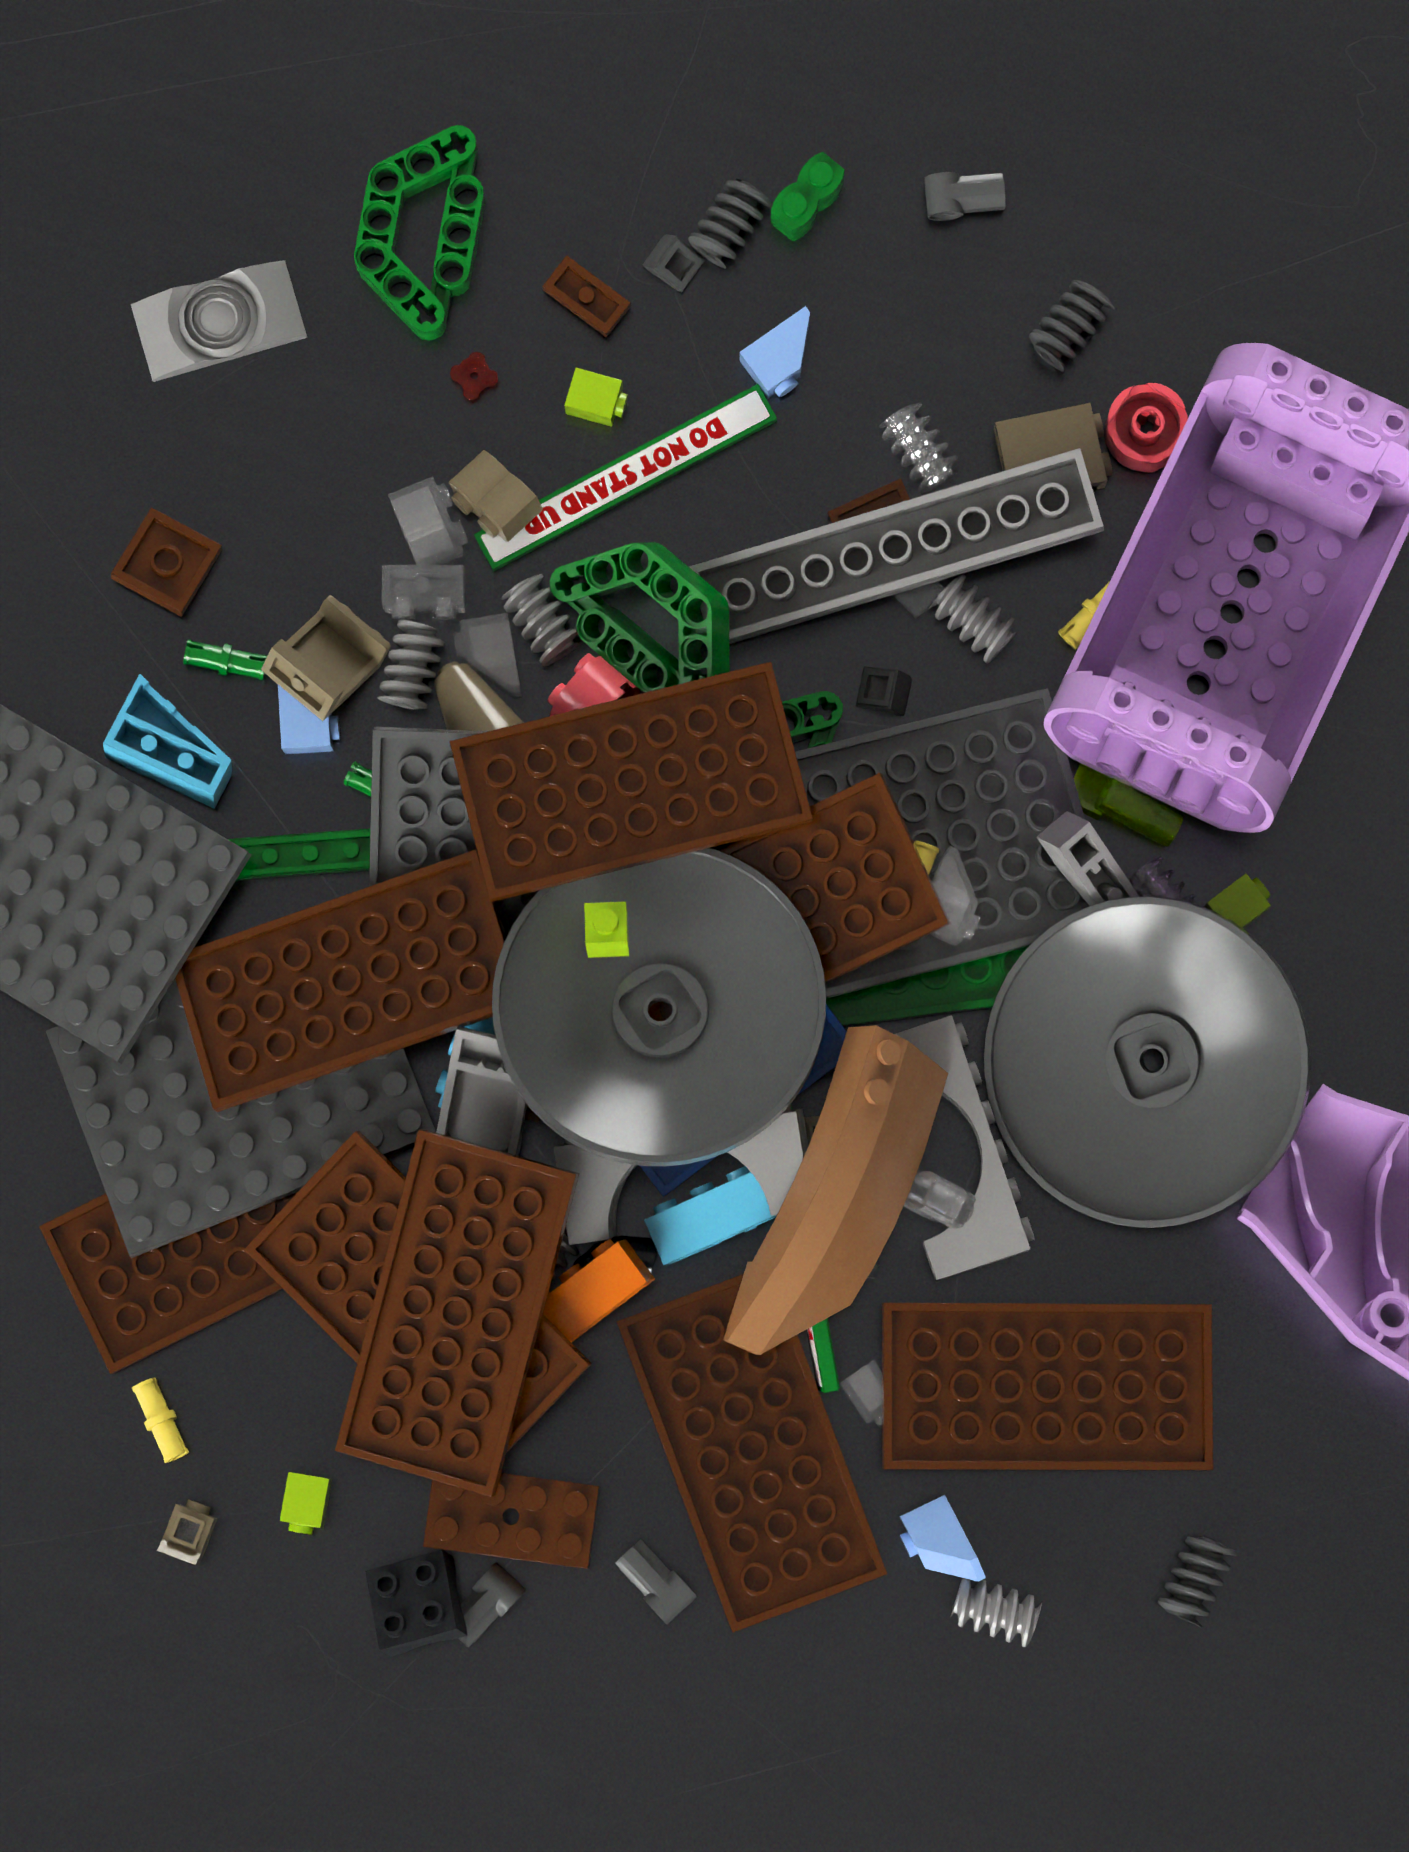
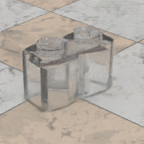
M432 476L388 494L389 501L419 573L464 555L462 545L468 543L460 520L452 523L446 508L453 506L444 483L437 486Z
M918 1169L903 1207L931 1222H940L952 1229H958L963 1227L971 1218L976 1199L971 1192L931 1171H921Z

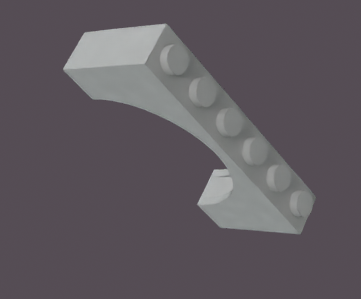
M952 1015L896 1033L895 1035L908 1040L948 1072L942 1096L954 1104L968 1120L980 1150V1178L976 1193L969 1207L952 1226L922 1243L935 1282L1028 1252L1030 1250L1028 1242L1035 1240L1028 1217L1020 1218L1015 1203L1022 1201L1015 1178L1007 1179L1002 1164L1008 1162V1157L1002 1140L993 1139L989 1125L995 1123L994 1115L989 1101L981 1102L976 1086L981 1085L982 1080L975 1061L967 1062L963 1047L969 1046V1042L962 1022L955 1024Z
M789 1105L782 1115L764 1131L748 1142L727 1152L737 1158L754 1175L765 1194L771 1216L778 1214L808 1148L803 1108L791 1110V1105ZM565 1139V1143L554 1147L556 1166L580 1173L566 1224L569 1245L609 1240L617 1235L616 1212L618 1200L625 1181L636 1165L620 1163L597 1156Z

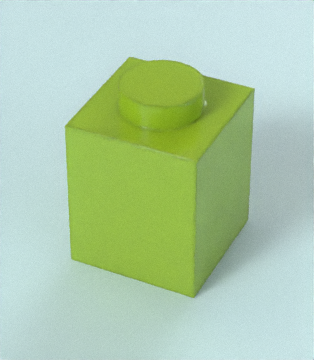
M575 368L564 405L567 415L612 427L615 416L622 418L628 394L622 393V380Z
M1244 874L1208 901L1204 907L1221 914L1244 928L1270 908L1271 905L1267 899L1271 895L1257 877L1251 880L1247 874Z
M626 901L584 903L585 944L588 958L629 956V928Z
M288 1472L280 1521L289 1523L288 1531L313 1535L314 1527L324 1528L332 1479Z

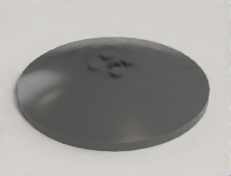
M706 848L539 890L524 907L512 925L503 944L493 982V1025L501 1058L516 1090L529 1108L561 1137L581 1149L620 1163L663 1167L685 1165L724 1154L748 1142L782 1115L796 1098L809 1077L822 1043L826 1020L824 971L812 934L788 897L773 882L746 863L718 850ZM626 901L629 928V956L588 958L585 944L584 903ZM664 1002L672 1008V1014L664 1021H656L648 1014L650 1007L654 1003Z
M1154 896L1129 897L1102 902L1067 916L1046 930L1022 953L1007 974L990 1013L985 1038L984 1072L990 1106L1004 1141L1024 1170L1044 1190L1074 1210L1097 1220L1122 1226L1155 1228L1181 1225L1219 1212L1246 1196L1274 1170L1294 1139L1305 1112L1311 1079V1046L1303 1010L1292 984L1269 951L1250 933L1221 914L1194 903ZM1151 1048L1159 1050L1164 1058L1163 1067L1158 1072L1150 1071L1144 1064V1054Z

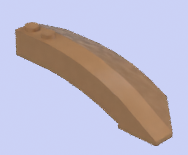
M877 1025L848 1027L827 1097L810 1144L769 1232L753 1261L747 1262L724 1335V1341L753 1354L761 1355L850 1306L886 1245L911 1190L948 1076V1072L908 1040Z

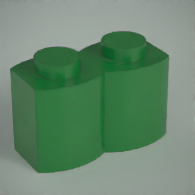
M824 152L810 158L802 167L797 182L784 188L774 200L771 208V224L791 241L803 237L814 225L818 212L833 204L840 195L844 185L845 169Z

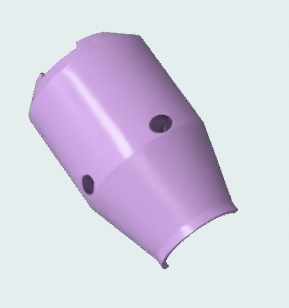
M1322 1084L1306 1106L1298 1131L1287 1152L1274 1170L1251 1191L1236 1219L1253 1230L1351 1344L1409 1381V1116L1337 1093L1325 1084Z

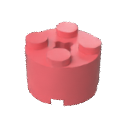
M1146 383L1123 390L1112 403L1105 423V444L1112 456L1123 466L1135 471L1153 473L1165 467L1188 420L1182 399L1172 389L1158 383ZM1147 421L1154 424L1152 431H1148L1146 434L1140 431L1141 425L1146 424Z
M588 653L576 665L574 669L576 674L566 685L564 683L559 684L552 691L547 702L553 706L550 712V716L638 695L640 694V689L601 656L595 658Z

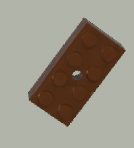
M501 1473L496 1495L489 1497L432 1480L423 1547L589 1569L600 1486ZM509 1508H514L519 1513V1520L513 1525L507 1524L503 1519L505 1510Z

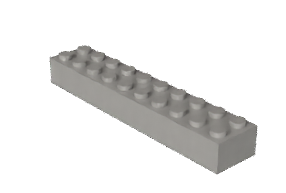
M1078 448L689 567L727 600L729 606V644L1093 535L1104 531V526L1081 449ZM703 601L700 606V609L703 615V619H705L708 613V608L706 603Z

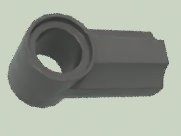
M940 172L930 174L924 178L927 216L930 220H952L963 216L964 213L1005 210L1003 173L960 176L955 172Z
M642 1539L615 1562L630 1582L634 1583L644 1594L642 1598L667 1625L698 1597L673 1569L670 1571Z
M498 1562L494 1563L471 1588L473 1592L460 1605L468 1636L458 1639L467 1647L475 1643L498 1616L502 1617L526 1592V1589Z

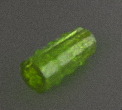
M1110 778L1105 783L1094 806L1096 810L1109 816L1110 819L1124 824L1128 829H1133L1144 835L1145 838H1149L1164 847H1168L1183 822V816L1167 808V805L1154 801L1150 796H1145L1134 790L1132 786H1127L1114 778Z

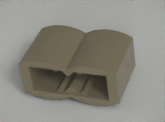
M485 450L478 454L449 481L454 495L451 496L454 504L464 514L468 515L470 512H473L478 516V524L492 538L499 535L502 539L509 542L543 510L537 496Z

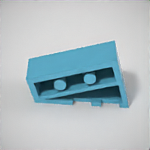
M139 674L103 742L105 758L215 809L233 774L232 760L195 725L193 726L170 701L165 700Z
M746 1166L728 1173L726 1177L729 1182L714 1188L713 1183L709 1182L689 1191L692 1198L678 1204L676 1198L653 1207L655 1215L644 1221L663 1265L678 1262L720 1244L722 1241L742 1232L746 1233L753 1230L758 1225L776 1218V1216H771L765 1194L754 1175Z

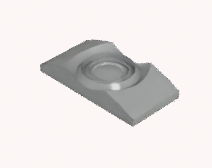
M285 260L239 268L218 278L197 284L173 287L131 304L153 382L308 338Z
M458 1026L455 1032L436 1133L519 1156L528 1105L516 1090L506 1071L499 1052L496 1035Z

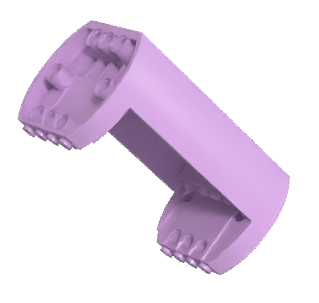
M1241 343L1222 350L1212 367L1044 718L1045 731L1052 741L1071 759L1219 829L1244 833L1267 830L1274 821L1409 532V409L1270 344ZM1259 534L1272 536L1276 543L1275 550L1268 553L1259 551L1254 544V538ZM1243 569L1255 571L1259 577V584L1254 588L1243 587L1238 581V572ZM1227 604L1236 605L1242 611V620L1238 623H1227L1221 616V608ZM1212 639L1218 640L1225 646L1226 654L1220 659H1212L1204 652V643ZM1193 675H1200L1208 681L1209 690L1201 695L1193 694L1187 687V679Z

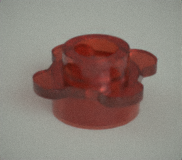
M480 352L471 353L469 358L463 360L460 365H454L450 371L451 379L459 382L464 389L463 394L465 398L470 400L477 399L483 389L488 386L493 387L498 382L497 372L489 369L485 362V356ZM471 373H477V379H472L470 377Z

